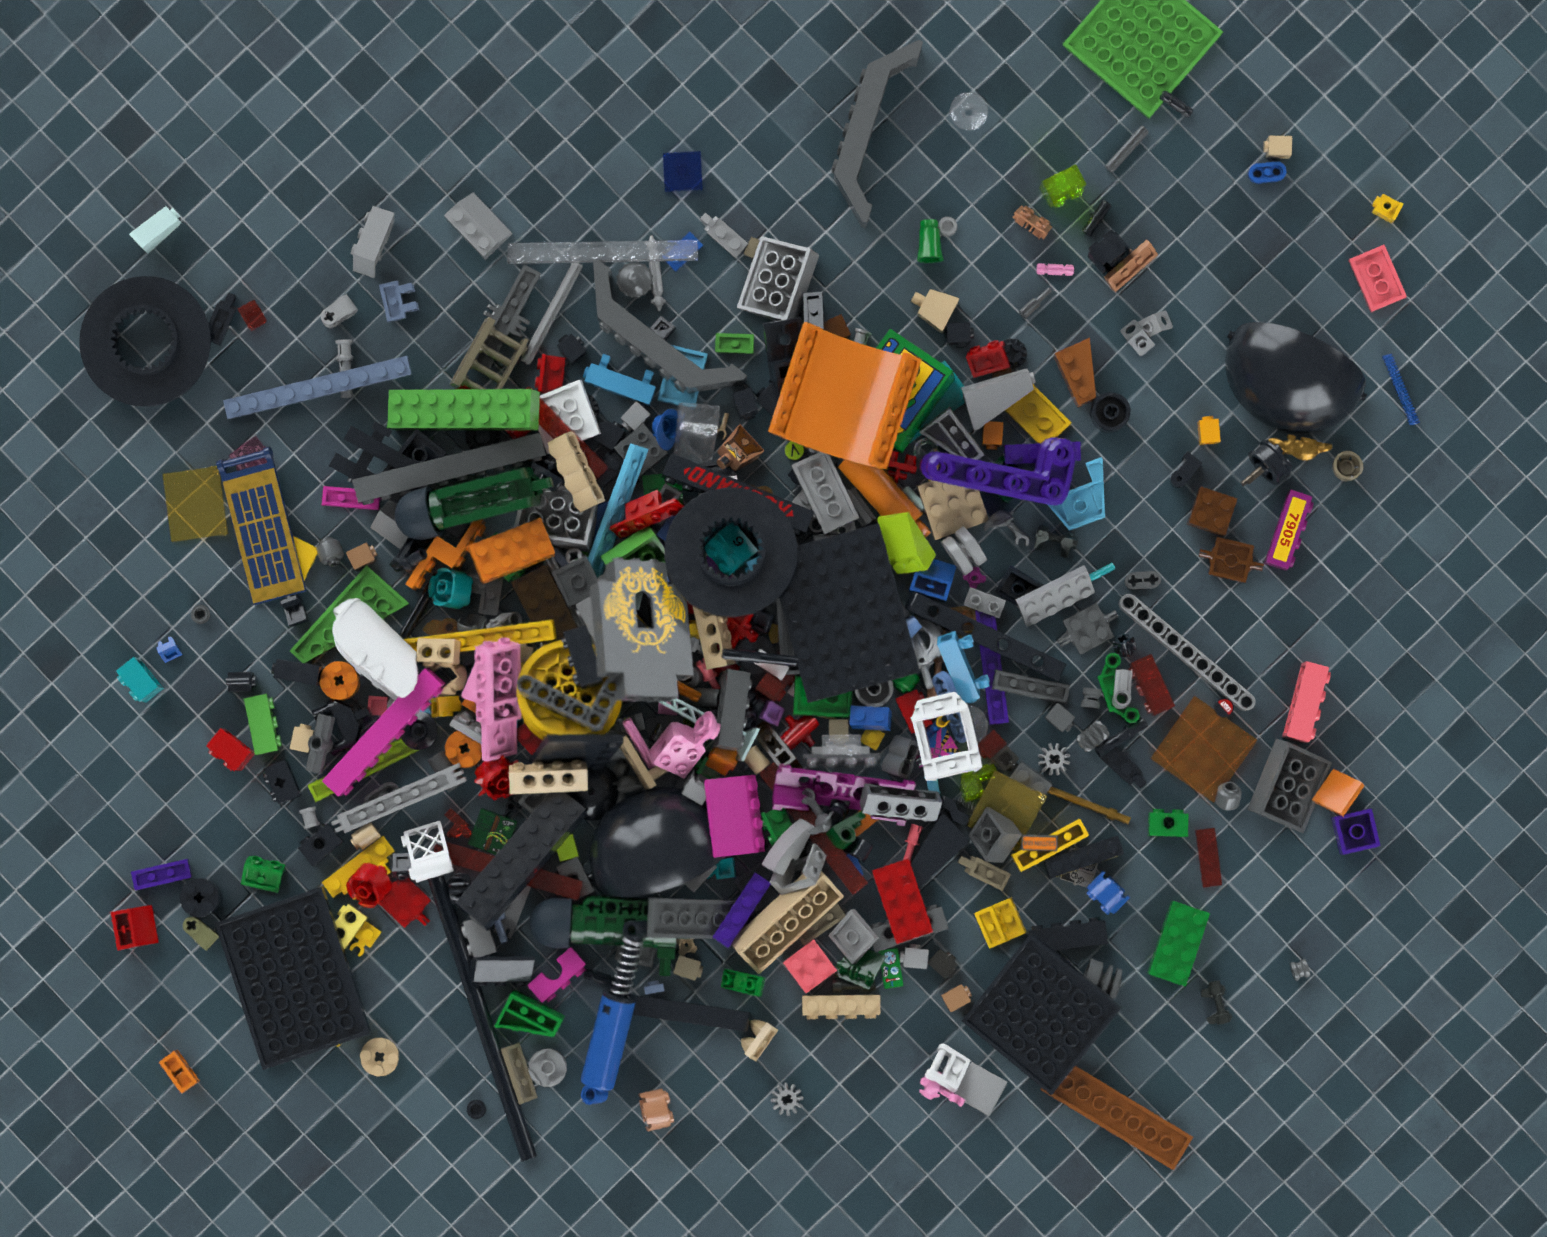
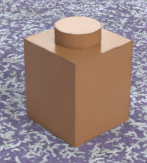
M367 542L346 552L355 571L377 561L375 558L377 552L374 546H369Z
M962 984L941 994L950 1012L971 1002L969 997L972 996L967 985L963 987Z

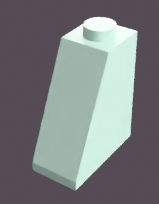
M165 206L129 235L149 254L181 224L178 219L180 215L173 208L169 210Z

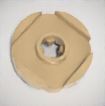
M371 1039L362 1048L360 1053L361 1064L369 1074L374 1076L388 1075L398 1065L399 1050L394 1042L389 1039ZM376 1052H383L385 1054L383 1062L375 1060Z

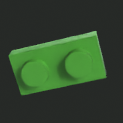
M716 333L715 353L753 354L754 334Z

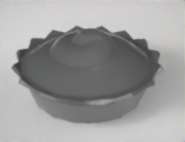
M639 262L624 264L616 276V284L619 286V291L623 292L624 296H629L630 298H640L646 295L651 290V285L653 284V275L650 269L645 264Z

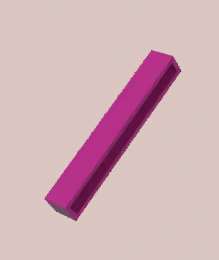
M425 668L418 675L414 690L406 697H398L328 773L322 782L338 797L343 794L347 796L354 787L352 785L356 780L359 782L367 774L365 770L369 766L371 768L375 766L380 760L377 757L382 752L385 754L392 747L390 743L395 738L398 740L405 733L403 729L408 724L411 726L418 719L416 715L420 711L424 712L431 703L429 701L432 697L436 698L443 692L444 689L442 687L445 682L430 668Z

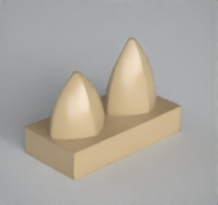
M750 1020V1027L756 1038H742L741 1045L745 1051L744 1054L757 1061L778 1032V1029L764 1021Z

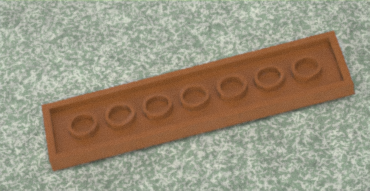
M1077 1066L1073 1068L1057 1090L1050 1095L1172 1170L1175 1169L1193 1136ZM1043 1088L1040 1089L1041 1091H1043V1092H1045L1046 1094L1050 1095V1094L1047 1093Z

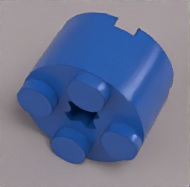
M1102 871L1087 886L1088 891L1086 894L1093 901L1097 899L1102 904L1100 908L1107 915L1110 912L1115 914L1130 899V896L1127 895L1125 897L1123 895L1125 890L1111 876L1106 878L1104 876L1106 872Z

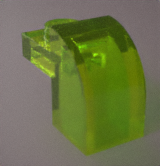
M994 763L991 765L983 764L982 768L976 772L973 770L961 774L960 791L965 803L983 797L984 788L981 782L996 776Z

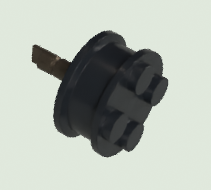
M1263 440L1257 450H1251L1248 453L1255 470L1240 483L1242 486L1250 485L1262 475L1268 482L1276 485L1283 474L1291 472L1293 465L1282 454L1283 450L1278 444L1273 445L1269 441Z

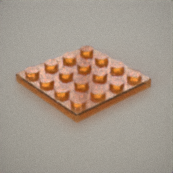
M1193 696L1150 759L1214 803L1218 786L1229 782L1257 742V739L1226 717L1217 715L1212 707L1196 696Z

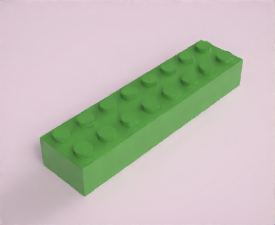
M532 389L389 390L387 428L396 431H415L416 429L419 431L538 430L540 392Z

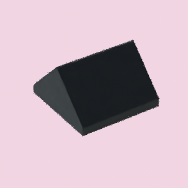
M1010 565L994 593L1018 606L1016 599L1042 587L1044 584Z

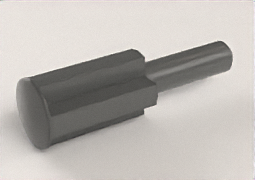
M1047 288L1036 299H1031L1019 310L1020 315L1027 319L1052 290Z

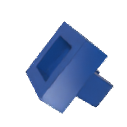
M168 637L169 642L165 644L159 641L158 647H156L165 663L182 655L179 646L172 637Z

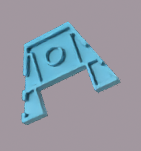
M1102 457L1086 463L1092 482L1069 490L1068 496L1063 503L1048 505L1069 531L1105 518Z

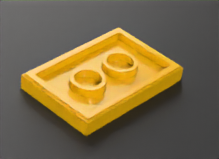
M1033 385L1034 390L1004 411L1036 443H1042L1047 438L1058 437L1071 422Z

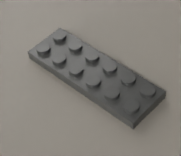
M649 898L647 937L713 939V935L736 900ZM754 910L741 930L753 920Z

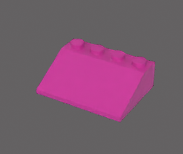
M747 775L704 780L713 858L765 852L756 776Z

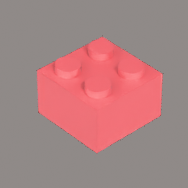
M814 939L783 961L805 993H808L837 971Z

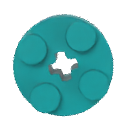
M448 568L438 569V573L431 577L428 586V593L433 598V603L437 606L452 609L468 606L472 591V577L463 571Z

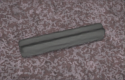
M1140 126L1106 164V169L1113 173L1145 138L1149 131L1144 126Z

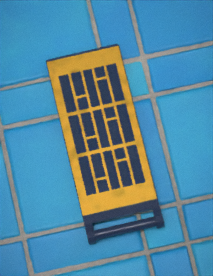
M269 446L251 454L225 461L223 459L218 460L216 465L221 476L253 605L306 592L273 459L272 448ZM261 458H266L267 463L227 474V468Z

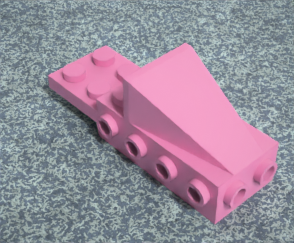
M499 638L496 642L486 641L483 642V645L475 646V664L462 692V698L476 702V718L478 722H481L482 760L484 761L499 759L501 755L507 757L517 754V720L521 719V711L517 701V681L521 671L520 644L510 641L509 638Z

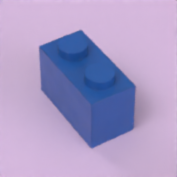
M851 706L849 725L852 729L891 731L892 711L889 707Z

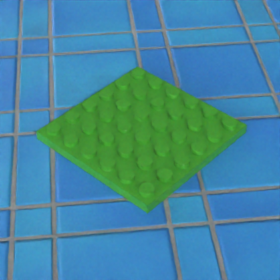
M1100 0L1062 46L1149 119L1163 103L1160 100L1162 92L1168 91L1172 93L1223 34V31L1186 0Z

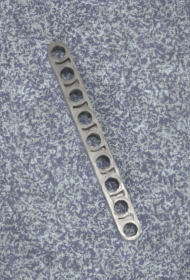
M1126 594L1120 598L1119 608L1225 698L1231 700L1238 709L1248 711L1255 706L1256 700L1251 693L1132 594ZM1125 598L1132 600L1133 606L1131 608H1126L1123 605ZM1140 610L1146 611L1148 615L1145 621L1138 618ZM1154 623H1160L1162 625V631L1160 633H1156L1153 631L1152 627ZM1169 635H1174L1177 638L1176 645L1168 643L1167 638ZM1185 647L1190 648L1192 652L1189 658L1182 655V650ZM1198 660L1206 662L1205 670L1198 669ZM1214 672H1218L1221 675V680L1218 683L1212 680ZM1229 684L1234 685L1236 688L1234 695H1230L1226 691ZM1243 697H1248L1251 701L1248 708L1241 704Z

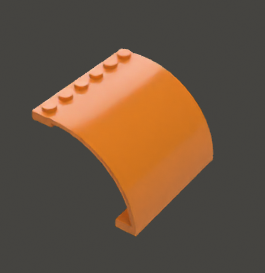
M804 322L768 432L831 456L871 467L887 469L922 359L909 353L903 352L900 355L866 346L827 332L809 322Z

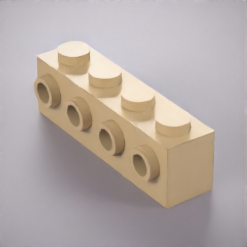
M802 995L803 1015H807V1019H818V1015H826V1019H837V1015H845V1019H856L857 1015H865V1018H876V1015H880V995Z

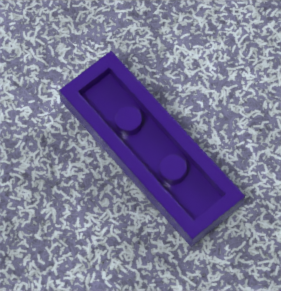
M189 859L131 872L135 891L192 878Z

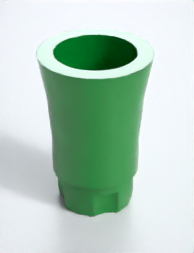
M935 219L920 221L918 262L937 263L944 260L941 250L940 229H938V221Z

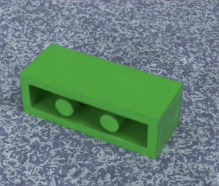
M269 694L244 698L255 755L280 751L279 747L282 746L281 736L276 733L278 720L276 716H273L272 709L275 708L273 697L270 698Z

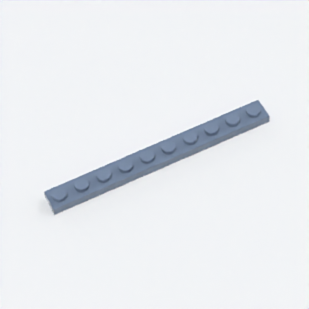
M403 356L223 400L227 419H233L412 375L409 357Z

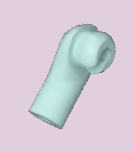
M909 486L905 487L903 491L923 511L924 507L921 498Z

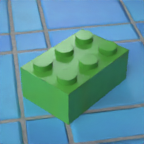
M650 526L643 530L637 531L600 557L605 565L617 557H622L624 560L640 558L641 561L657 559L659 562H665V548Z

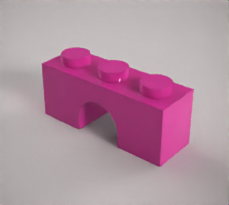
M570 947L556 959L562 967V974L558 979H549L542 972L527 985L542 1003L545 1000L549 1003L557 996L555 991L559 988L565 989L571 983L569 980L574 975L578 977L586 970L584 968L586 962L573 947Z

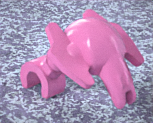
M923 1077L920 1081V1084L925 1089H920L919 1092L924 1097L932 1100L933 1098L940 1097V1094H938L940 1092L949 1098L951 1102H955L961 1107L963 1106L964 1098L951 1092L936 1081H931L926 1077Z

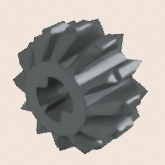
M1097 721L1079 734L1076 740L1085 752H1089L1107 739L1110 733L1101 721Z

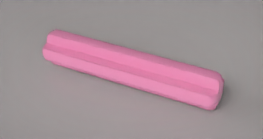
M631 718L625 719L622 724L649 769L655 767L656 765L652 764L649 748Z

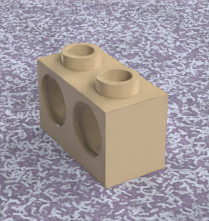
M418 638L416 661L422 663L423 667H434V664H441V667L452 668L453 664L459 665L461 641L456 639ZM431 648L432 655L427 658L426 652ZM450 649V656L445 658V651Z

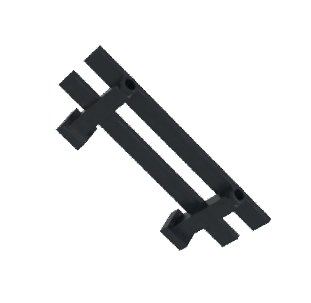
M375 421L372 429H374L372 436L350 426L344 437V440L363 450L357 463L335 453L329 467L348 476L347 481L353 484L352 480L374 475V473L367 470L374 456L397 469L417 464L418 462L383 444L384 437L387 436L389 438L392 430ZM470 474L467 475L468 479L456 481V483L449 480V484L438 486L435 483L431 484L430 487L438 490L474 481L476 477ZM400 492L392 494L393 498L389 500L398 504L403 496H400ZM460 524L443 530L462 539L469 526Z

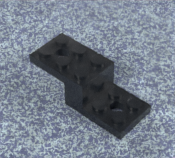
M801 317L762 323L770 380L776 383L778 399L802 329ZM783 334H787L789 337V341L785 345L780 343V337Z

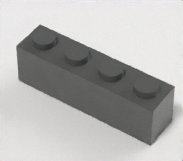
M732 669L723 671L717 712V723L720 724V731L713 742V747L736 751L741 749L744 744V735L742 734L743 728H745L747 723V717L745 716V711L749 706V697L747 696L748 690H750L752 685V679L748 672Z

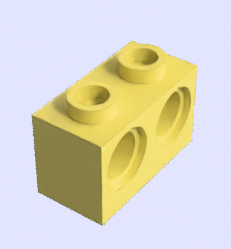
M351 904L341 907L337 913L339 917L335 922L337 928H343L345 931V936L341 939L344 949H347L357 932L369 918ZM349 912H354L356 915V920L353 923L347 921L346 917Z

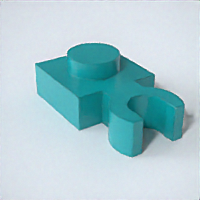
M726 858L718 862L716 869L707 879L712 878L715 874L716 880L737 877L734 858Z

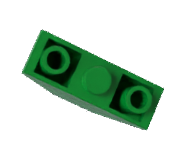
M724 969L721 988L760 997L763 994L766 977Z

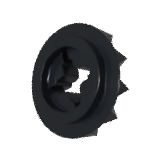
M1012 338L1004 340L1006 353L1010 351V346H1012L1014 351L1020 352L1014 356V361H1012L1010 355H1007L1010 363L1009 368L1015 369L1023 365L1027 358V350L1024 343Z

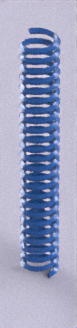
M1393 354L1382 356L1384 363H1386L1385 366H1387L1386 369H1388L1390 377H1392L1391 380H1393L1392 383H1394L1395 391H1398L1396 394H1399L1398 397H1400L1401 405H1404L1402 408H1404L1403 411H1405L1408 422H1410L1409 425L1420 423L1416 415L1417 413H1414L1416 410H1413L1415 407H1412L1411 399H1408L1410 398V396H1407L1409 393H1406V387L1402 385L1404 384V382H1401L1403 379H1400L1402 376H1400L1398 368H1395L1397 365H1394L1396 362H1394Z

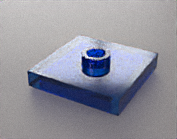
M701 151L663 153L665 192L703 190Z

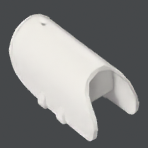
M348 599L334 608L333 613L336 620L333 624L332 633L340 654L355 668L358 674L365 676L372 682L375 688L381 689L394 701L398 697L408 696L414 690L418 680L417 652L370 606L360 599Z

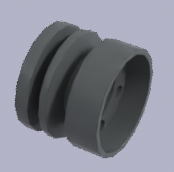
M1091 958L1084 975L1111 998L1115 999L1122 981V969L1117 968L1114 975H1112L1113 966L1110 965L1106 972H1102L1103 962Z

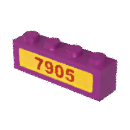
M1294 490L1288 491L1264 564L1285 571L1289 567H1293L1296 558L1293 554L1295 549H1299L1302 540L1299 538L1300 533L1305 531L1308 523L1305 520L1306 515L1311 513L1314 505L1311 502V496Z

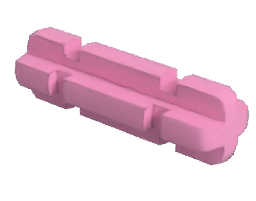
M1039 263L1037 264L1036 272L1042 275L1047 273V275L1065 274L1072 276L1074 274V266Z

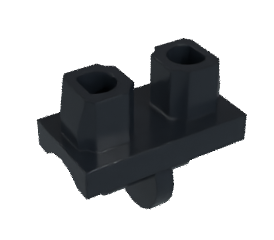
M546 458L545 464L540 461L538 463L533 462L531 467L536 478L540 477V479H543L544 476L552 478L554 487L548 488L549 490L557 491L561 484H565L563 475L555 471L557 470L555 458L552 461Z

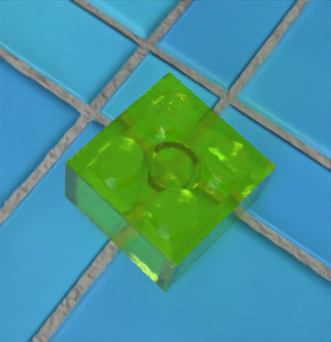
M1075 164L1043 180L1039 188L1049 208L1053 206L1058 208L1064 205L1067 199L1072 198L1074 200L1082 196L1087 184Z

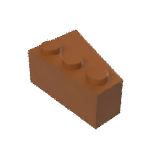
M1087 338L1056 352L1053 356L1077 408L1094 401L1096 398L1090 338Z

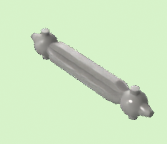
M651 235L649 241L645 243V247L650 250L648 261L649 269L653 275L651 289L654 299L651 300V303L656 306L658 311H661L666 300L661 297L663 293L659 253L656 250L660 247V243Z

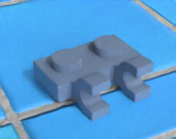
M397 280L379 285L388 323L406 319L407 312L419 311V305L416 301L404 304L402 294L415 292L414 284L399 285Z

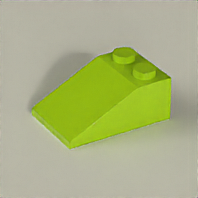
M910 513L879 516L877 520L890 564L895 572L902 574L928 570L936 553Z

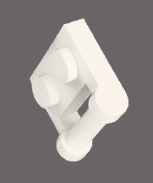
M939 1044L938 1053L931 1068L927 1069L925 1077L931 1081H936L954 1093L957 1091L971 1060L946 1044ZM946 1055L949 1057L943 1073L940 1074L937 1071Z

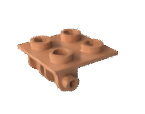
M1020 206L1014 213L1013 219H1015V222L1022 227L1027 222L1024 229L1029 224L1032 225L1029 232L1035 228L1032 234L1039 239H1045L1048 232L1052 229L1047 219L1037 217L1034 211L1027 206Z

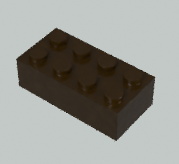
M546 565L511 582L531 622L554 619L557 639L541 641L543 646L557 640H562L561 638H564V631L577 628Z

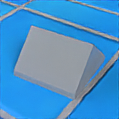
M389 500L379 510L370 528L401 549L410 538L399 530L395 521L397 504Z

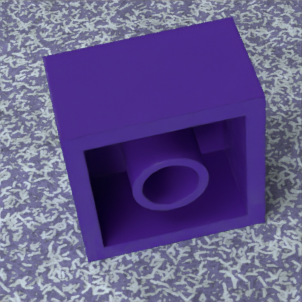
M1372 808L1347 813L1344 816L1331 817L1340 855L1381 846Z

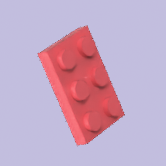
M1385 245L1348 260L1370 312H1374L1407 297Z

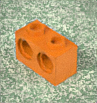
M179 1050L173 1051L159 1061V1064L181 1094L200 1081Z

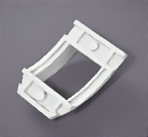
M956 692L918 700L911 720L918 742L925 780L937 781L939 778L973 770L976 772L981 769L982 763L968 704ZM960 712L968 750L932 758L923 720Z

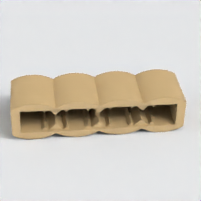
M573 431L549 441V453L556 459L557 470L563 475L565 487L573 496L574 506L582 512L604 502L602 490L596 482L593 471L588 466L586 456L580 449L578 439Z

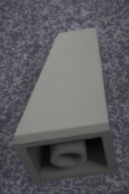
M1025 368L961 387L973 429L978 430L1034 390L1033 384L1036 382L1033 372L1029 373L1028 369Z

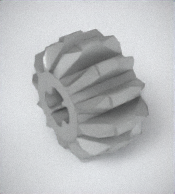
M1050 743L1048 744L1049 751L1044 747L1041 749L1045 755L1038 754L1039 758L1044 759V761L1038 762V765L1045 764L1046 766L1042 768V771L1045 772L1049 768L1048 775L1050 776L1053 774V769H1055L1056 775H1060L1059 768L1065 772L1067 769L1063 764L1070 765L1069 761L1064 760V758L1070 757V754L1063 755L1062 753L1066 748L1063 747L1059 751L1058 743L1053 750V746ZM1050 755H1057L1059 757L1057 759L1059 760L1058 764H1051L1049 762L1051 760L1049 759Z
M784 1083V1090H782L780 1085L777 1086L780 1093L772 1091V1094L777 1096V1098H772L771 1102H778V1104L773 1106V1109L781 1107L779 1110L780 1115L786 1109V1115L790 1116L789 1109H792L796 1114L797 1109L794 1106L796 1105L801 1108L802 1104L798 1103L797 1100H803L804 1098L803 1096L796 1097L801 1090L797 1089L794 1092L795 1084H792L791 1088L788 1089V1083ZM791 1095L790 1099H793L792 1102L784 1104V1100H781L782 1096Z

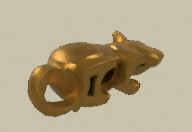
M1290 434L1287 435L1288 440L1286 441L1275 437L1268 439L1273 445L1278 444L1282 448L1283 455L1284 453L1293 455L1302 461L1312 460L1319 453L1329 451L1333 447L1330 443L1317 442L1314 439L1301 437V440H1295L1296 436Z

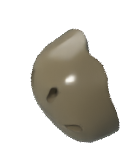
M1343 451L1335 457L1332 463V470L1338 479L1352 481L1362 473L1363 462L1356 453Z

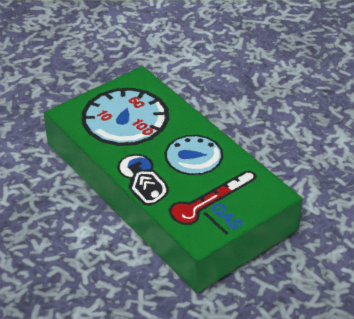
M898 948L880 950L879 954L886 956L881 966L884 989L902 987L903 979Z

